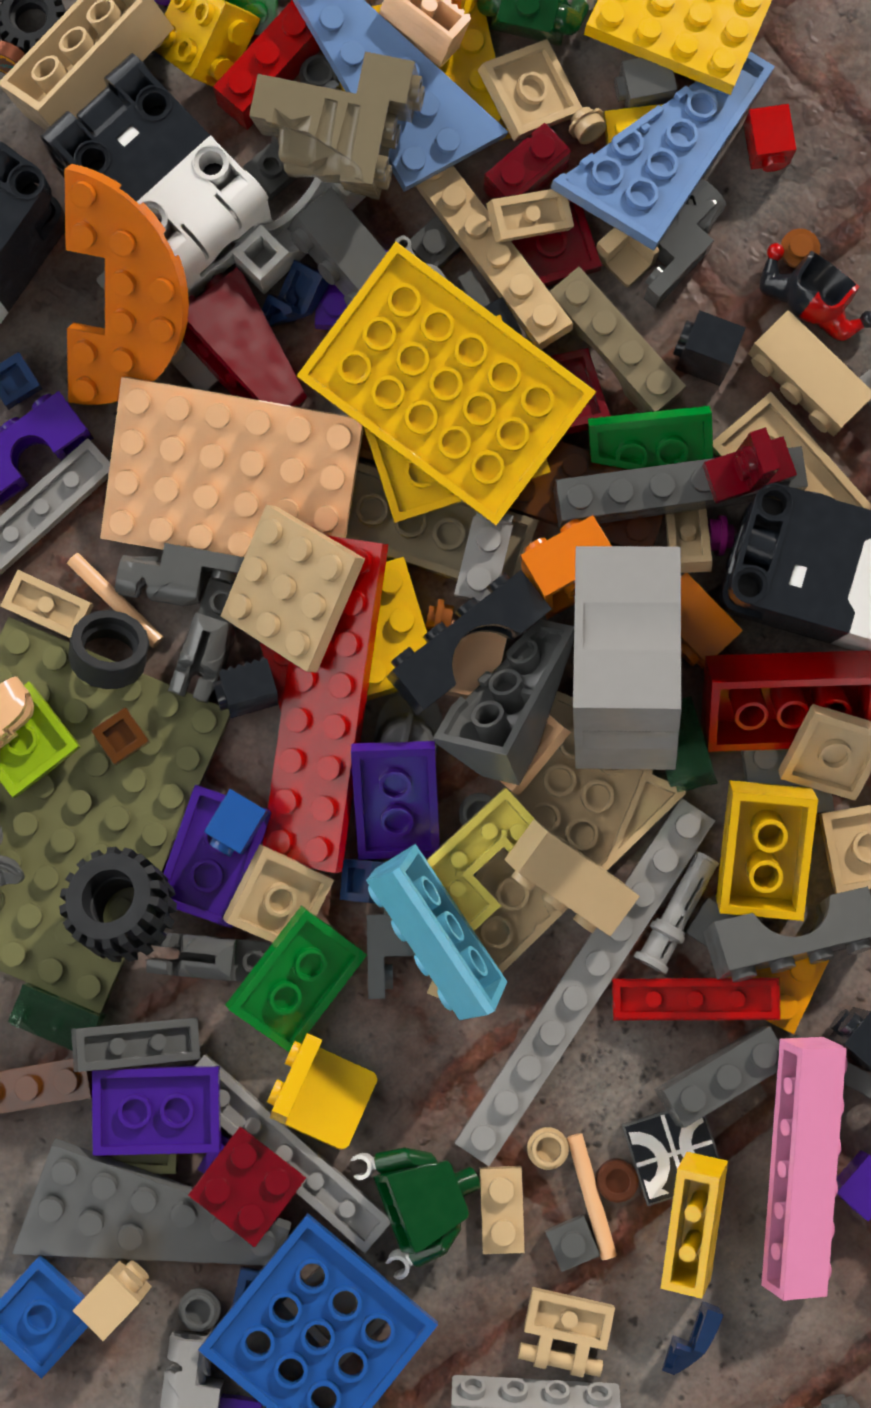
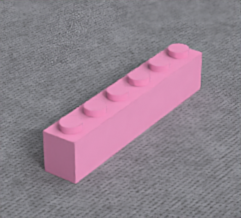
M825 1037L780 1039L761 1285L783 1301L827 1297L828 1281L832 1271L830 1255L831 1242L835 1233L833 1216L835 1197L838 1193L836 1178L838 1156L841 1152L840 1127L841 1115L844 1112V1075L847 1071L848 1062L846 1057L847 1048Z

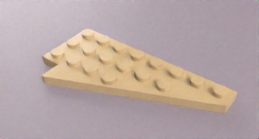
M557 691L550 714L570 730L571 733L520 796L513 792L511 793L537 822L607 871L685 795L687 789L652 775L653 769H576L573 697ZM504 847L483 865L475 876L501 905L474 931L501 973L563 914L542 898L546 893L544 890L535 886L530 891L511 877L516 870L504 860L509 854ZM432 980L427 994L439 998L438 987Z

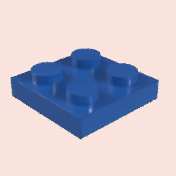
M39 1256L0 1298V1340L42 1379L88 1328L73 1312L85 1295L43 1256Z

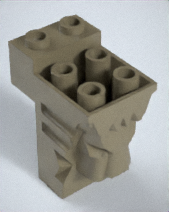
M365 51L357 93L258 74L249 116L262 135L276 137L278 140L279 159L283 163L284 170L289 177H316L326 183H340L346 191L380 200L381 190H388L391 181L392 165H389L388 156L390 148L397 149L401 124H397V121L401 120L412 123L414 111L421 112L425 87L422 86L423 77L418 76L415 61Z

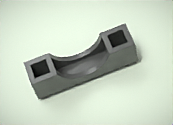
M868 886L829 895L816 906V917L813 927L808 934L803 936L789 937L777 934L765 927L754 913L713 922L703 931L717 980L732 977L733 982L736 983L757 976V970L769 967L772 973H779L796 967L795 961L808 958L810 964H816L834 958L833 952L846 949L848 955H854L870 950L871 894Z

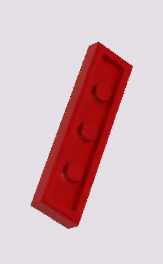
M754 977L736 983L733 982L732 978L719 980L717 978L612 979L613 1021L781 1020L780 977Z

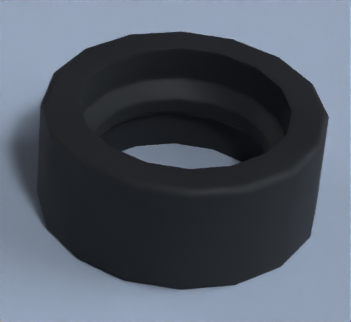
M113 610L95 611L82 617L74 625L68 654L71 669L79 679L90 686L106 690L123 688L134 683L143 674L147 661L149 640L146 630L139 621L126 613ZM109 637L127 644L133 651V654L130 658L120 662H106L88 654L84 647L87 642L96 638Z

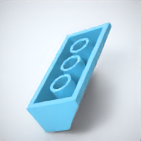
M414 844L375 868L366 880L369 884V894L373 901L379 907H384L391 917V925L397 937L403 942L407 941L415 953L414 959L419 970L425 976L430 975L438 987V996L444 1007L449 1011L453 1010L459 1020L485 1016L494 1012L505 989L507 980L417 845Z

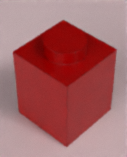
M789 104L749 109L743 126L751 170L763 168L765 172H774L785 168L787 164H790L797 150Z

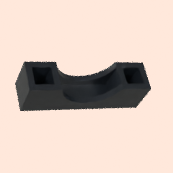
M521 570L511 578L506 572L486 587L491 594L480 602L475 597L468 600L455 611L459 617L448 627L443 622H440L423 636L427 642L416 652L411 647H408L391 661L395 668L386 677L417 716L456 685L452 662L455 649L462 638L477 632H492L513 641L552 609Z

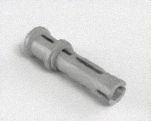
M695 852L661 919L656 918L655 921H652L650 925L652 931L642 950L635 952L633 956L635 959L662 974H667L669 969L666 965L677 944H683L685 940L683 929L699 902L711 876L719 865L716 860L701 852Z

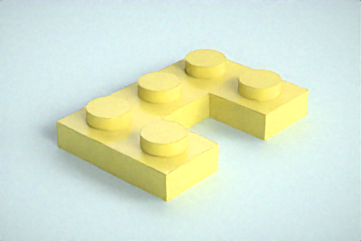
M506 787L427 859V862L473 931L501 906L475 878L474 874L503 847L509 853L531 822L535 820Z

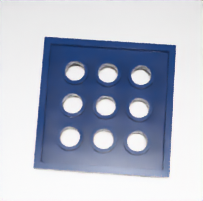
M307 1213L205 1339L198 1351L266 1408H321L312 1399L314 1390L321 1386L331 1388L336 1394V1402L328 1408H372L438 1326V1321ZM312 1263L319 1265L325 1273L324 1281L317 1286L305 1284L301 1278V1270L305 1265ZM341 1291L353 1293L358 1301L356 1309L351 1313L339 1312L333 1304V1298L337 1293ZM282 1297L291 1298L297 1304L298 1313L291 1319H281L274 1311V1303ZM373 1319H383L389 1324L391 1332L386 1339L376 1341L368 1336L366 1326ZM314 1325L326 1327L331 1335L328 1344L322 1347L311 1345L306 1337V1332L310 1327ZM254 1331L266 1333L270 1338V1348L263 1353L253 1352L247 1345V1337L250 1333ZM353 1352L362 1358L364 1366L360 1372L347 1374L342 1371L339 1359L344 1354ZM286 1359H296L302 1364L304 1373L297 1380H287L280 1373V1364Z

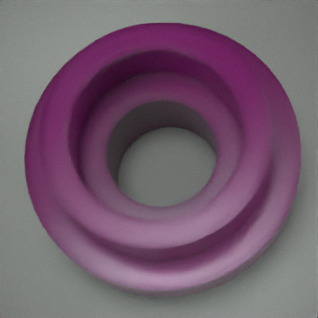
M718 515L716 519H708L710 546L715 556H723L726 548H732L734 526L733 524H728L726 516Z

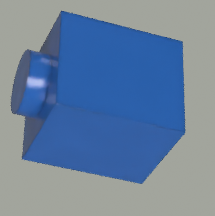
M229 789L204 831L213 837L209 845L229 857L232 856L234 851L244 855L269 812Z

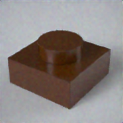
M126 707L91 730L116 766L150 743V740Z

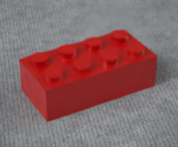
M871 651L705 656L701 726L708 752L789 749L812 704L871 721Z

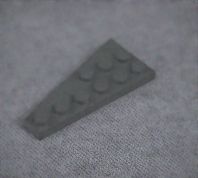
M55 1138L12 1254L266 1265L286 1240L291 1222L277 1217L257 1246L253 1247L188 1196L194 1187L107 1156H93V1151Z

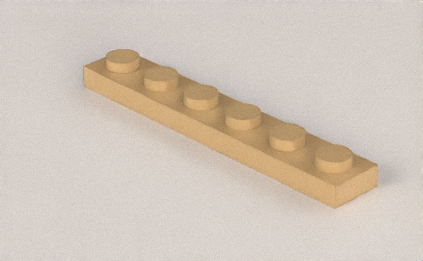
M454 166L415 186L499 298H503L515 320L536 347L542 350L573 330V322L511 241L495 243L488 210Z

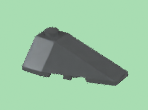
M538 620L506 651L507 659L492 673L486 671L478 679L480 685L466 699L460 697L450 707L433 738L435 744L483 777L520 785L537 753L574 642V626Z

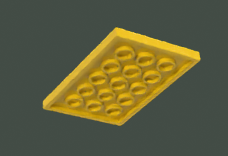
M396 241L297 374V378L495 526H497L596 393L594 389Z

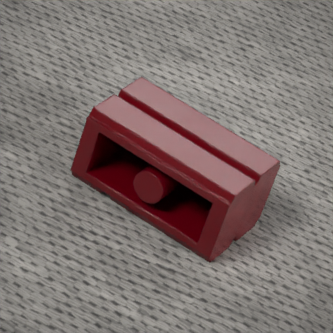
M543 123L531 134V138L523 140L484 174L483 189L491 199L541 191L568 168L571 151L547 124Z

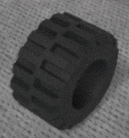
M107 847L106 854H103L100 850L90 853L92 859L88 862L81 859L76 864L79 870L75 875L69 872L65 879L70 883L68 888L61 889L60 898L66 903L60 905L59 909L60 915L66 919L63 922L66 930L73 934L72 937L94 954L103 959L107 957L112 962H121L123 957L129 962L138 960L139 952L147 956L154 951L151 946L154 942L157 941L162 944L167 938L162 934L165 928L172 929L174 920L170 917V913L177 912V903L171 899V897L176 895L173 886L168 883L169 879L142 854H137L133 849L124 847L123 851H121L117 847ZM134 887V898L128 911L119 919L104 923V908L108 900L119 890Z

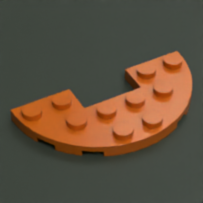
M70 164L64 169L66 250L105 258V328L73 322L67 328L68 402L82 405L113 403L119 399L121 377L154 382L164 372L174 355L178 352L188 322L189 298L187 281L179 255H174L171 246L163 234L166 229L143 202L139 205L132 197L120 189V183L108 176L87 167Z

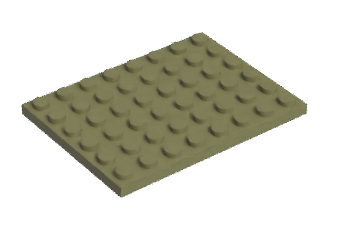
M8 617L0 634V684L12 677H18L23 685L28 681L31 682L81 748L17 798H13L0 782V826L3 831L0 855L15 860L25 875L23 882L19 884L0 886V971L101 1014L106 1007L126 959L123 957L121 962H112L107 957L103 959L72 937L73 934L66 930L63 924L66 919L60 915L59 909L60 905L66 903L60 898L61 889L68 888L70 884L65 879L69 872L75 875L79 870L76 864L81 859H84L86 862L92 859L90 853L97 850L106 854L107 847H117L121 851H123L124 847L133 849L137 854H142L164 873L194 785H202L231 717L228 709L220 711L217 704L198 702L193 698V694L188 692L185 697L169 692V684L142 674L134 683L120 689L106 690L90 686L79 679L71 669L68 656L70 642ZM86 650L88 654H90L98 660L106 662H115L96 653H93L89 650ZM126 707L148 737L150 743L116 766L91 730ZM134 887L121 889L108 900L104 908V923L115 921L128 911L134 898Z

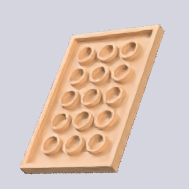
M121 377L100 539L161 550L164 549L165 543L245 557L266 505L279 507L324 535L346 538L364 427L347 415L142 379Z

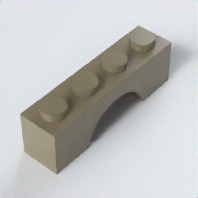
M577 267L549 291L573 322V330L569 333L584 340L603 358L620 382L624 395L641 413L668 410L681 398L686 385L580 267Z

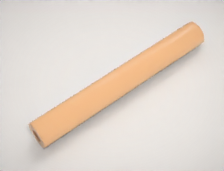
M76 553L69 559L67 564L114 611L126 613L139 621L147 632L149 645L152 648L162 641L164 636L122 595H119L115 588L79 553Z
M578 1133L566 1137L601 1260L614 1258L617 1256L583 1134Z

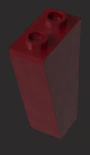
M238 268L234 269L227 276H224L222 273L216 275L205 286L204 290L206 292L198 298H195L194 295L188 297V322L183 342L231 395L302 407L307 396L243 273Z

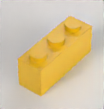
M686 1152L677 1168L660 1289L700 1299L703 1298L712 1277L728 1166L727 1160Z

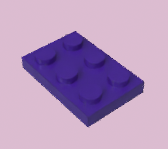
M413 741L351 744L358 860L391 859L414 844L417 845L425 858L430 857L440 848L435 742Z
M194 785L163 874L169 879L168 883L174 888L176 895L171 897V899L177 903V910L233 928V925L224 921L223 916L259 844L262 845L271 811L265 809L269 814L245 854L234 851L232 856L229 857L209 845L213 837L204 832L226 795Z
M220 1066L92 1070L93 1156L219 1153L221 1151Z

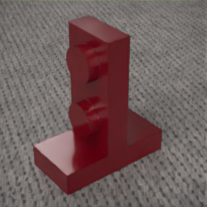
M766 427L749 432L736 452L705 461L702 465L715 504L760 490L765 485L771 483H782L794 479L797 476L784 436L770 440Z

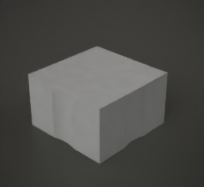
M576 546L573 675L575 768L676 770L681 717V547Z

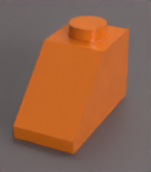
M684 573L681 576V657L691 666L697 663L703 669L705 667V656L718 655L743 630L688 573Z

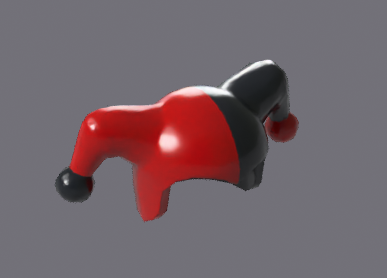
M773 243L768 247V259L759 281L760 291L764 295L788 303L790 309L798 318L808 323L817 324L837 341H846L863 328H871V311H865L859 319L851 321L845 316L846 307L860 288L849 276L814 251H810L791 274H779L778 261L784 255V248L779 243Z

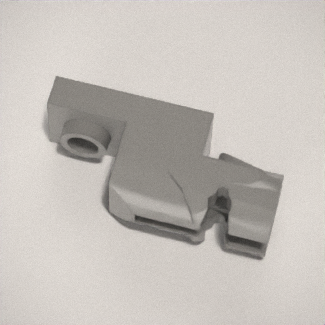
M174 1331L171 1333L167 1358L178 1364L168 1366L164 1372L160 1408H219L225 1379L206 1377L211 1376V1362L198 1351L199 1347L208 1337L207 1335L188 1331Z

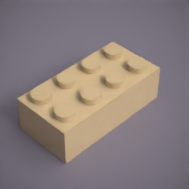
M77 0L0 80V87L24 116L46 130L66 111L71 112L77 118L76 114L105 89L104 77L131 53L135 54L143 62L153 50L161 46L174 27L154 0Z

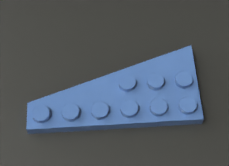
M293 0L346 92L357 93L365 51L415 61L418 76L423 77L422 86L425 87L421 112L414 111L412 123L401 120L397 121V124H401L397 149L390 148L388 156L389 165H392V172L404 192L498 142L508 134V131L365 0Z
M750 52L731 95L697 81L689 87L687 85L684 86L667 103L662 106H656L614 136L611 142L595 154L590 153L583 158L580 164L567 174L562 173L555 178L550 189L654 251L770 78L775 66Z

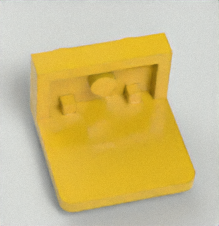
M171 0L164 15L174 29L167 35L161 46L154 51L190 78L213 87L246 51L260 18L225 0Z
M307 1033L302 1044L294 1041L284 1063L291 1067L285 1082L277 1079L270 1093L267 1103L274 1106L270 1118L336 1149L344 1150L352 1140L377 1083V1076L374 1072L320 1048L322 1039Z

